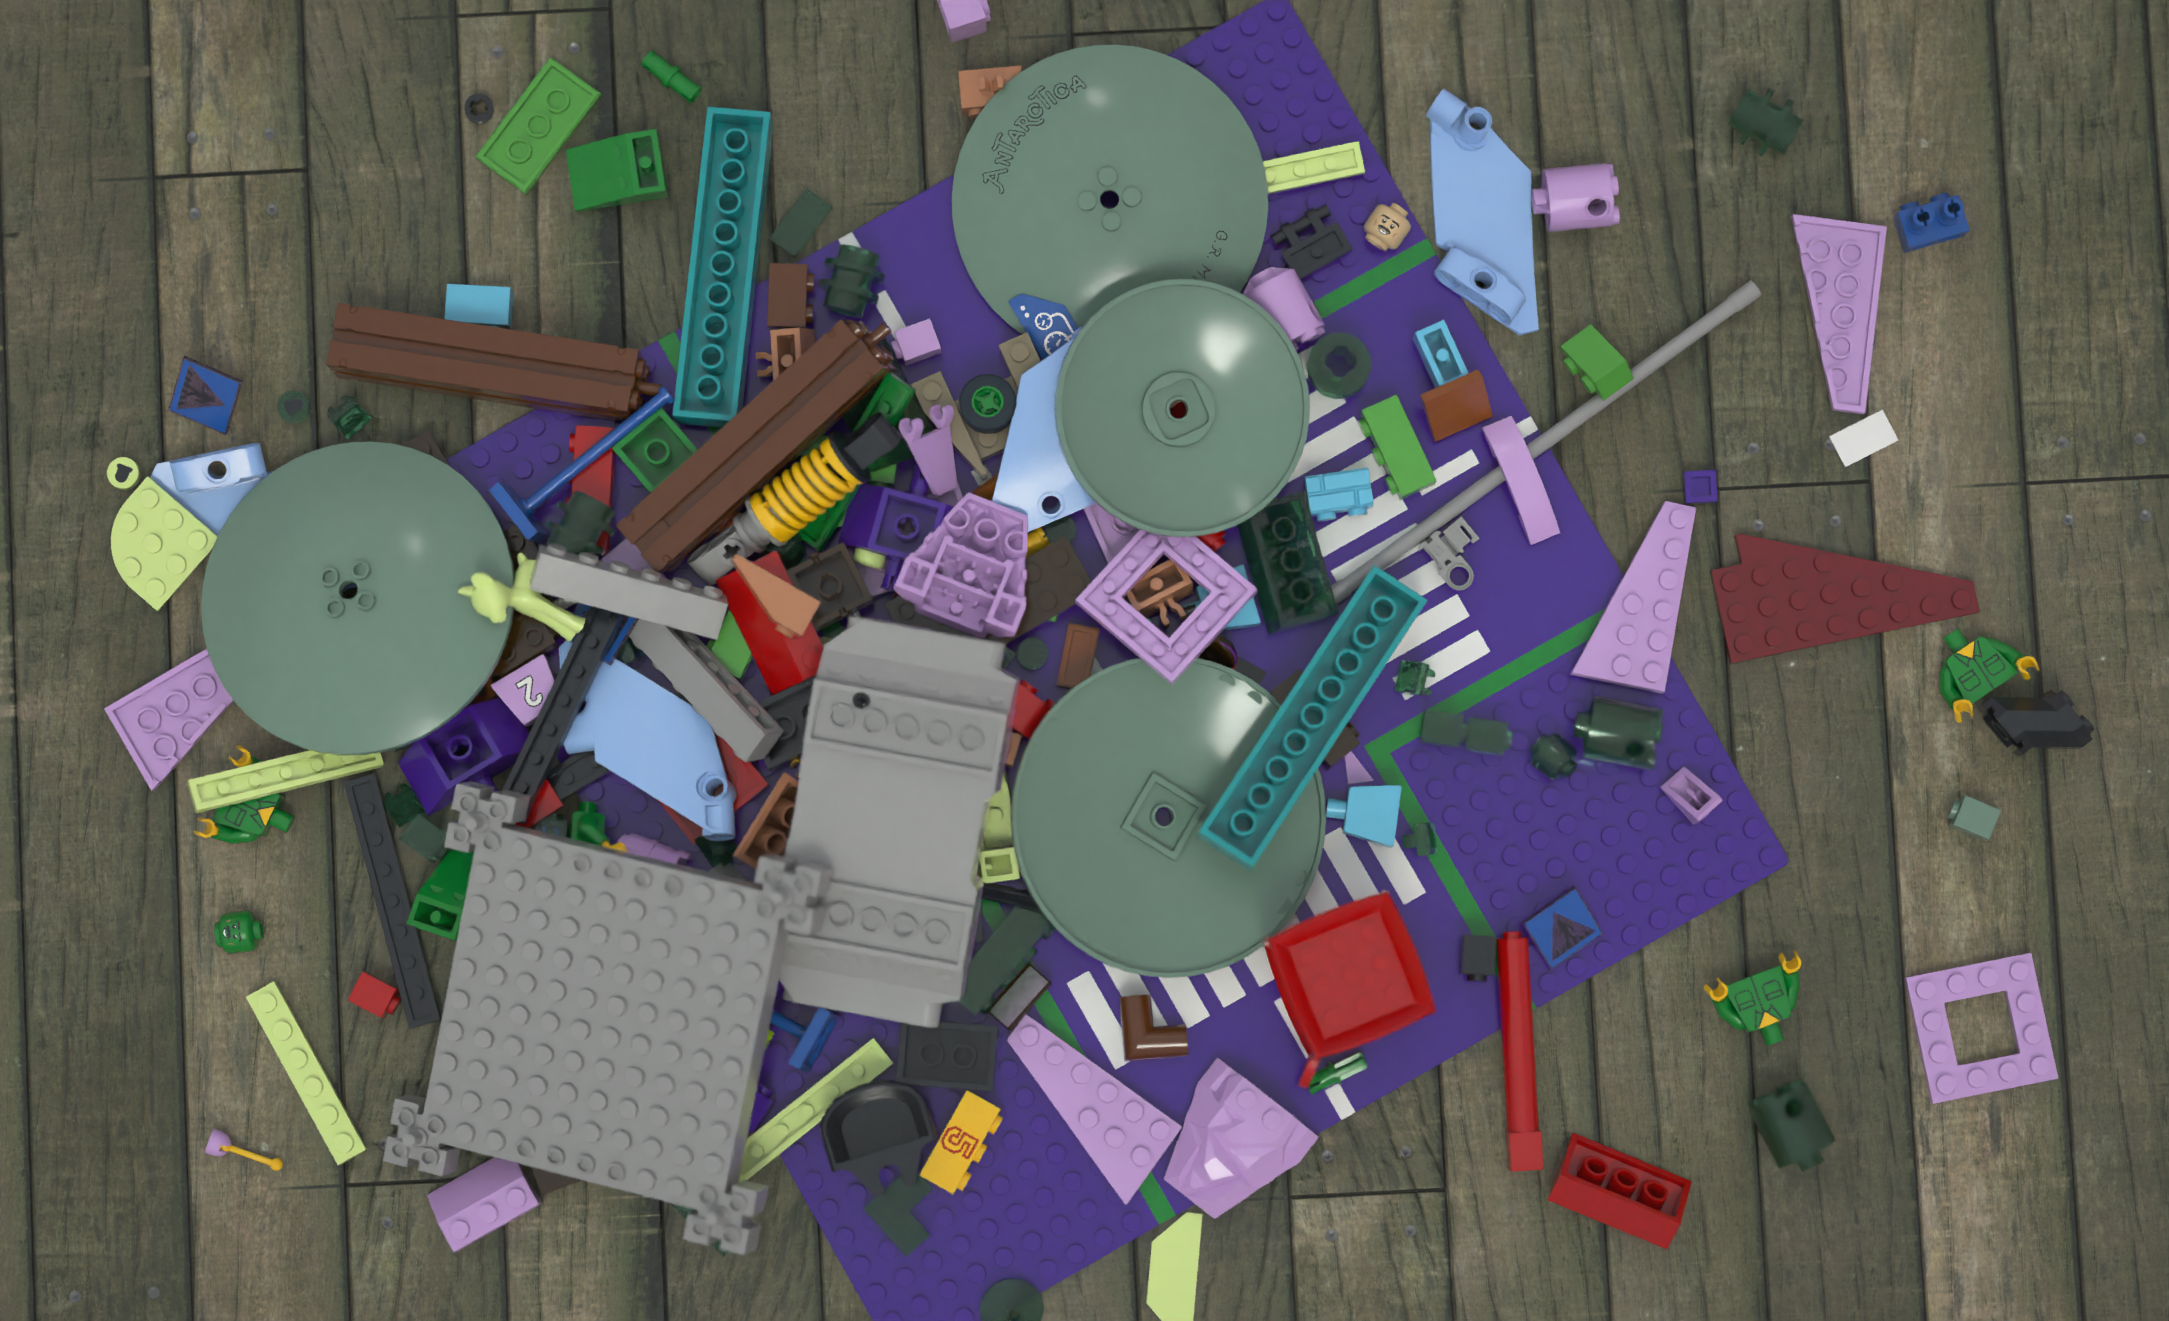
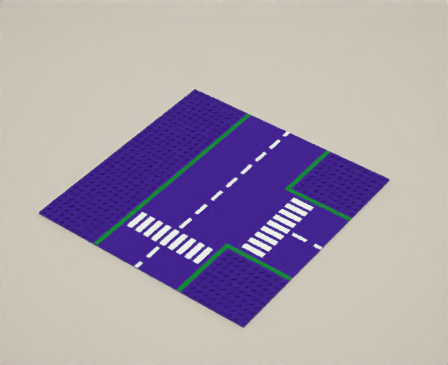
M1264 0L1167 55L1196 69L1227 95L1251 129L1262 161L1359 141L1365 174L1268 194L1267 225L1261 252L1253 272L1240 292L1243 294L1250 279L1270 267L1288 268L1281 253L1291 248L1290 244L1285 241L1275 246L1270 235L1279 231L1281 225L1287 222L1291 224L1304 217V212L1311 208L1316 210L1323 205L1328 207L1331 216L1322 220V223L1326 228L1337 222L1352 247V251L1301 280L1325 324L1323 328L1326 332L1311 342L1308 340L1304 343H1297L1299 349L1296 351L1305 372L1310 401L1309 427L1304 449L1293 474L1278 495L1251 518L1226 529L1225 532L1227 534L1223 537L1226 543L1215 552L1232 568L1244 565L1248 581L1257 588V593L1253 598L1261 621L1260 626L1221 631L1220 634L1233 643L1237 651L1236 656L1267 672L1261 684L1256 683L1269 693L1298 669H1301L1302 672L1305 671L1358 588L1330 611H1327L1318 600L1317 596L1338 580L1347 577L1499 466L1482 430L1483 427L1512 416L1526 445L1541 435L1461 296L1443 285L1435 277L1434 271L1440 264L1438 256L1288 0ZM954 175L795 264H808L809 273H815L814 292H808V304L814 306L813 324L807 323V329H814L815 342L825 333L831 331L832 327L841 319L847 321L854 320L857 323L861 321L871 332L885 322L892 332L877 346H884L894 359L891 363L896 369L892 373L911 386L912 383L940 371L953 400L956 401L960 398L962 388L966 383L978 375L993 374L1001 376L1003 379L1010 377L999 352L998 345L1022 334L1008 325L989 306L967 272L959 252L953 226L952 188ZM1107 191L1102 194L1100 202L1103 207L1112 209L1118 205L1119 197L1115 192ZM1392 203H1395L1408 212L1405 218L1409 221L1411 229L1397 249H1387L1384 252L1365 239L1367 233L1364 230V224L1378 205L1384 204L1390 207ZM1310 227L1297 234L1302 242L1316 233ZM769 278L756 285L742 409L773 382V375L757 377V370H766L768 366H772V362L767 359H756V352L772 353L771 336L767 327ZM930 319L942 353L906 366L903 358L897 360L891 342L896 340L894 331ZM1444 320L1468 373L1479 369L1483 376L1493 417L1435 442L1430 433L1420 396L1435 387L1412 338L1415 332ZM682 327L640 350L642 357L646 360V366H650L648 382L664 385L674 398ZM881 383L822 436H829L833 431H838L846 437L849 436L855 429ZM645 394L640 395V397H644V404L654 397ZM915 394L895 426L902 439L896 445L899 446V458L895 487L887 488L902 492L908 491L914 465L918 464L899 430V422L904 418H909L910 426L912 427V420L916 418L923 421L921 436L935 430L926 420ZM1396 394L1437 480L1435 485L1402 500L1399 499L1397 494L1392 495L1385 482V478L1388 477L1384 465L1380 467L1377 465L1371 449L1375 448L1370 436L1364 437L1358 424V420L1362 419L1360 414L1363 409ZM667 402L661 407L697 449L702 447L721 429V427L677 424L673 417L674 402L671 404ZM535 409L446 460L452 469L462 475L482 495L492 508L504 532L516 524L491 494L490 488L500 482L511 486L519 497L527 499L574 461V453L569 452L570 433L575 434L576 425L616 428L622 421H611ZM953 449L957 482L963 497L999 473L1003 453L982 462L987 473V479L982 480ZM1550 449L1533 461L1552 506L1559 527V534L1530 545L1519 520V512L1507 483L1504 481L1437 530L1442 533L1439 535V538L1445 535L1443 531L1462 517L1480 538L1474 544L1470 541L1462 548L1464 552L1462 554L1459 552L1455 556L1461 555L1473 570L1474 580L1469 588L1457 591L1449 587L1438 574L1441 571L1440 567L1424 549L1419 551L1418 547L1422 542L1383 569L1384 572L1428 601L1349 720L1359 733L1357 739L1360 742L1351 752L1374 781L1348 784L1345 757L1329 770H1326L1322 764L1318 768L1324 789L1325 807H1327L1328 798L1347 800L1349 787L1402 786L1394 847L1388 848L1342 833L1344 819L1326 817L1325 840L1315 878L1305 899L1293 917L1280 930L1282 932L1325 911L1379 894L1382 890L1389 891V895L1403 919L1421 961L1437 1010L1435 1015H1428L1402 1029L1366 1044L1322 1057L1316 1071L1328 1066L1329 1061L1335 1063L1356 1052L1363 1054L1368 1067L1341 1080L1342 1084L1340 1085L1337 1082L1311 1095L1309 1088L1304 1089L1297 1086L1308 1054L1283 1004L1269 964L1265 946L1230 966L1209 973L1172 978L1144 976L1111 967L1087 955L1061 935L1042 912L982 899L983 943L974 944L964 996L958 1001L942 1003L939 1022L999 1027L994 1090L983 1091L908 1084L924 1097L938 1139L927 1143L922 1148L914 1186L906 1187L903 1184L902 1171L896 1165H886L881 1169L879 1178L885 1188V1193L881 1197H875L852 1172L847 1170L831 1171L821 1138L820 1123L780 1154L873 1321H992L1195 1204L1164 1180L1182 1130L1181 1128L1128 1204L1125 1205L1007 1041L1019 1022L1009 1032L986 1011L1028 962L1044 975L1052 985L1026 1014L1183 1127L1197 1083L1213 1062L1219 1058L1317 1135L1501 1029L1497 947L1495 949V974L1487 976L1486 982L1467 981V975L1460 974L1462 935L1496 936L1497 939L1502 938V932L1521 931L1522 937H1528L1533 1011L1787 865V855L1672 658H1670L1665 692L1662 694L1569 675L1624 576ZM617 455L615 457L610 551L626 539L615 525L631 513L630 511L650 494ZM801 455L793 463L800 462ZM790 464L786 469L791 470L792 464ZM1361 468L1369 469L1374 506L1367 509L1368 514L1349 517L1348 512L1336 513V519L1328 521H1317V516L1309 517L1304 486L1305 476ZM566 483L534 509L536 513L533 515L550 535L541 543L534 542L538 550L540 545L548 547V544H557L563 546L564 528H569L570 516H566L563 510L543 505L551 503L565 506L566 496L571 497L572 484ZM1047 496L1042 501V506L1048 509L1053 508L1057 505L1059 499L1055 496ZM746 505L739 511V513L743 514L745 511H747ZM1083 509L1041 526L1045 533L1043 538L1047 537V540L1052 544L1057 541L1051 535L1052 530L1059 525L1060 521L1064 522L1071 531V534L1066 535L1091 581L1108 565ZM837 527L834 530L825 548L819 551L820 554L838 545L842 527ZM1460 527L1471 540V537L1465 532V530L1462 527ZM718 531L715 534H713L704 544L708 543L713 538H715L718 535ZM795 535L784 546H777L770 542L762 553L754 552L746 560L752 563L777 551L787 571L809 560L808 556L817 552V550ZM1163 554L1150 569L1168 561L1169 558ZM688 558L684 559L681 562L682 564L673 572L665 571L662 573L668 580L673 581V578L678 577L690 581L694 587L704 589V586H708L687 563ZM735 567L732 570H730L727 574L735 571ZM1463 567L1454 568L1450 573L1451 582L1458 586L1464 585L1469 579L1468 571ZM1191 577L1193 594L1176 602L1181 607L1199 601L1196 587L1199 584ZM717 583L712 585V587L719 589ZM891 591L872 598L873 604L859 610L861 617L885 621L893 620L884 604L894 599L892 596L896 592ZM549 595L553 598L554 601L560 598L553 595ZM577 602L565 610L574 614L580 603ZM1076 604L1060 613L1057 623L1046 621L1006 644L1002 668L1018 676L1020 682L1023 679L1036 688L1038 691L1035 696L1043 702L1050 699L1056 703L1071 690L1070 688L1056 686L1069 623L1100 629L1091 675L1110 666L1138 659L1139 657ZM1168 606L1166 607V617L1170 622V627L1166 629L1163 627L1160 620V611L1146 619L1149 618L1154 626L1170 638L1183 624L1185 619L1181 621L1178 614L1172 612ZM845 617L818 632L816 631L818 637L824 636L834 639L847 630L848 619ZM623 618L622 621L627 622L629 618ZM626 634L613 657L672 694L677 692L673 688L672 682L663 672L653 666L651 659L642 650L638 649L633 644L632 639ZM695 634L705 646H707L709 640H716ZM560 636L557 640L558 645L561 646L566 639ZM1030 644H1033L1034 648L1042 655V659L1038 663H1033L1027 658L1024 659L1022 657ZM559 647L546 654L556 677L560 671ZM752 658L743 681L738 682L759 703L773 695H771ZM586 701L582 703L579 712L585 709ZM1025 736L1022 737L1014 767H1005L1011 800L1016 772L1022 754L1029 742V739ZM563 743L557 758L562 763L574 754H568ZM1553 751L1554 758L1546 763V754ZM763 759L750 761L769 786L734 813L735 838L727 841H711L704 837L696 845H693L656 798L612 771L583 788L577 794L582 802L595 803L598 807L597 813L605 815L604 834L610 839V845L617 844L622 835L634 833L649 839L659 840L662 844L676 851L681 849L691 853L693 860H687L686 865L695 869L709 872L724 859H727L746 881L755 883L757 870L745 864L733 854L783 772L798 781L800 780L796 776L799 774L801 763L792 768L790 767V762L770 772ZM1554 763L1555 767H1551L1550 764ZM1683 766L1723 800L1701 821L1694 825L1660 788ZM1164 807L1159 808L1155 813L1156 822L1161 826H1165L1170 822L1171 814L1169 810ZM1021 872L1020 879L994 882L1020 890H1028ZM1573 890H1576L1602 934L1552 968L1525 924ZM1553 912L1552 961L1556 959V952L1558 950L1559 956H1561L1562 948L1567 947L1565 934L1562 932L1560 937H1558L1561 931L1557 923L1558 920L1569 924L1573 928L1572 931L1567 926L1571 935L1578 936V942L1582 941L1579 938L1580 935L1584 938L1588 937L1584 932L1592 934L1596 930ZM1569 937V943L1574 947V939ZM778 980L773 1010L804 1027L810 1025L819 1007L784 1000V986ZM1150 994L1154 1026L1186 1024L1188 1056L1124 1062L1119 997ZM824 1008L840 1018L809 1073L799 1070L788 1063L799 1044V1039L770 1023L769 1030L774 1032V1035L764 1051L758 1082L769 1087L773 1091L771 1096L777 1101L762 1122L763 1126L873 1038L892 1060L893 1064L871 1082L884 1080L896 1082L901 1022ZM968 1090L1000 1108L1001 1110L998 1115L1003 1117V1120L994 1135L990 1132L986 1135L983 1144L987 1148L979 1163L972 1160L966 1171L972 1175L964 1190L956 1189L955 1193L952 1194L920 1176V1173Z

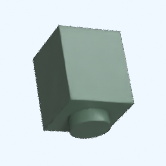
M1965 795L1960 797L1959 801L1954 800L1947 814V818L1951 819L1948 827L1981 841H1987L1991 837L2001 810Z

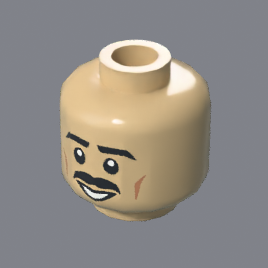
M1392 203L1390 207L1384 204L1378 205L1364 224V230L1367 233L1365 239L1384 252L1387 249H1397L1411 229L1409 221L1405 218L1408 212L1395 203Z

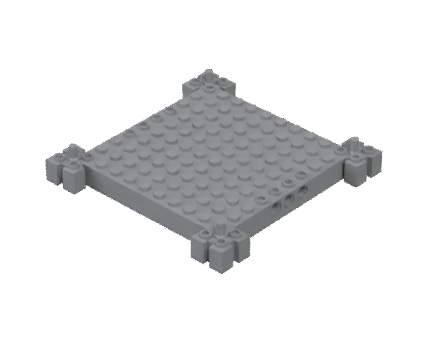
M471 781L457 783L451 809L460 811L459 820L449 822L444 847L467 853L474 852L428 1092L426 1098L412 1094L395 1098L390 1124L398 1125L399 1128L398 1133L387 1137L383 1161L404 1167L420 1163L419 1171L445 1176L457 1171L460 1151L465 1149L697 1209L688 1214L684 1240L708 1246L721 1239L720 1249L741 1255H746L756 1250L761 1224L752 1222L753 1216L764 1212L769 1186L747 1180L738 1183L781 965L788 931L807 936L821 932L825 907L816 904L819 896L826 895L829 892L833 868L805 863L797 865L795 869L796 859L769 854L759 858L755 883L517 826L515 825L516 822H522L526 819L529 795L508 790L494 792V787Z

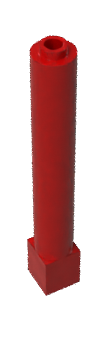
M1521 931L1502 932V938L1496 939L1507 1122V1130H1505L1507 1169L1511 1172L1544 1170L1542 1134L1539 1130L1529 942L1528 937H1522Z

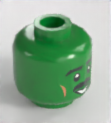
M248 910L225 913L220 917L219 922H216L214 925L215 941L217 947H222L227 954L252 952L257 948L258 940L264 937L262 921L256 920L254 914Z

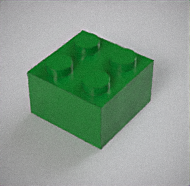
M662 408L612 447L616 455L649 493L656 489L698 450Z

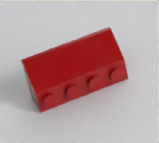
M777 551L752 562L793 586ZM737 570L715 580L719 589L727 596L728 608L771 695L777 694L818 673L824 647L811 621L801 637L793 635L792 639L775 630L777 625L769 620Z
M1572 1133L1555 1174L1548 1201L1668 1249L1681 1225L1692 1181Z

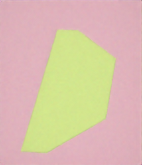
M1186 1212L1152 1241L1147 1304L1161 1321H1193L1202 1226V1214Z

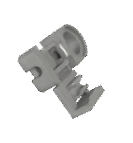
M1460 517L1443 531L1445 534L1443 537L1439 538V535L1442 533L1436 531L1418 547L1419 551L1424 549L1441 569L1438 574L1449 587L1457 591L1465 590L1471 586L1474 580V573L1461 555L1455 556L1459 552L1462 554L1464 552L1462 548L1470 541L1474 544L1480 539L1466 521ZM1460 527H1462L1465 530V532L1471 537V540ZM1463 567L1468 571L1469 579L1464 585L1458 586L1451 582L1450 573L1454 568Z

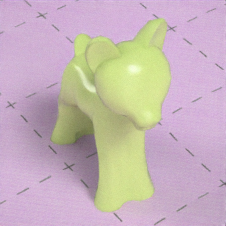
M518 553L517 555L519 567L516 570L512 588L505 586L483 572H477L471 577L474 586H464L457 591L458 594L471 597L475 610L479 614L489 617L492 623H503L505 621L506 608L509 605L520 613L546 624L568 642L573 639L576 633L582 630L585 624V618L555 605L542 597L541 592L530 590L529 580L535 560L528 559L523 553Z

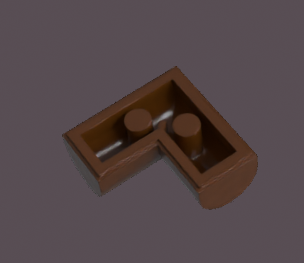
M1150 994L1119 997L1124 1062L1188 1056L1186 1024L1154 1026Z

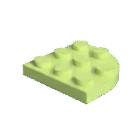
M147 476L125 501L115 518L111 533V551L115 566L126 584L154 609L159 611L212 551L218 535L152 478Z

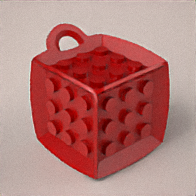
M1382 890L1379 894L1325 911L1273 937H1264L1262 940L1283 1004L1308 1054L1297 1085L1299 1087L1308 1088L1322 1057L1374 1041L1428 1015L1434 1016L1437 1011L1418 953L1403 919L1389 895V891Z

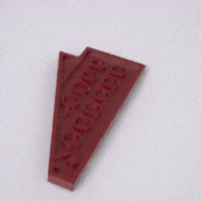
M1744 534L1734 536L1740 564L1710 571L1730 664L1978 614L1980 612L1974 583L1970 580Z

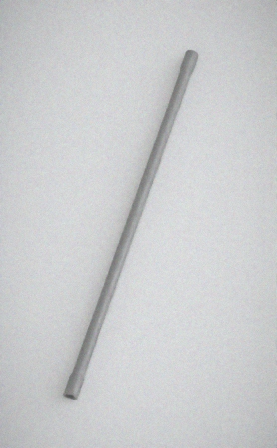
M1751 280L1729 295L1720 305L1630 369L1634 379L1603 401L1596 394L1526 445L1532 459L1534 460L1731 315L1741 311L1759 298L1761 292L1755 283ZM1497 466L1344 579L1338 580L1319 594L1317 598L1323 607L1330 611L1360 587L1374 565L1381 570L1385 569L1504 482L1505 479L1500 467Z

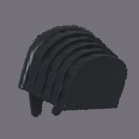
M884 1080L864 1083L846 1091L833 1100V1103L827 1108L820 1122L821 1138L831 1171L847 1170L852 1172L875 1197H881L885 1193V1188L880 1181L879 1174L886 1165H896L902 1171L903 1184L906 1187L914 1186L922 1148L927 1143L938 1139L924 1097L914 1087L895 1081Z

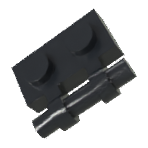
M1326 205L1316 210L1311 208L1304 212V217L1291 224L1287 222L1281 225L1279 231L1270 235L1275 246L1285 241L1290 244L1291 248L1282 252L1281 256L1289 269H1295L1300 280L1352 251V247L1337 222L1326 228L1322 223V220L1331 216ZM1312 227L1316 234L1301 242L1297 234Z

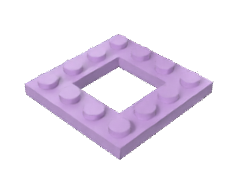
M1139 530L1075 601L1078 606L1168 683L1173 685L1257 593V588L1196 536L1170 537ZM1163 554L1210 593L1170 638L1123 599Z
M2031 953L1904 978L1931 1104L2058 1079ZM2005 991L2018 1054L1957 1065L1944 1003Z

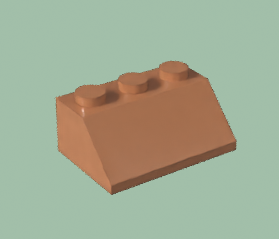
M783 772L733 854L755 870L758 868L760 856L769 854L785 856L796 803L798 780Z

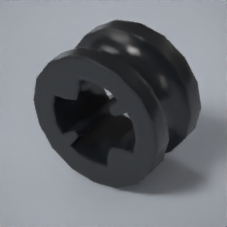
M474 94L466 100L465 114L472 123L484 124L492 118L493 104L486 95ZM481 102H484L486 104L484 108L487 110V113H479L477 116L473 115L474 110L471 108L473 103L479 105Z

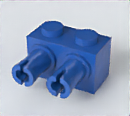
M1942 193L1931 197V202L1919 206L1918 201H1914L1900 206L1901 211L1897 212L1893 219L1904 253L1963 237L1970 231L1964 213V205L1960 200L1959 194L1949 197L1948 193Z

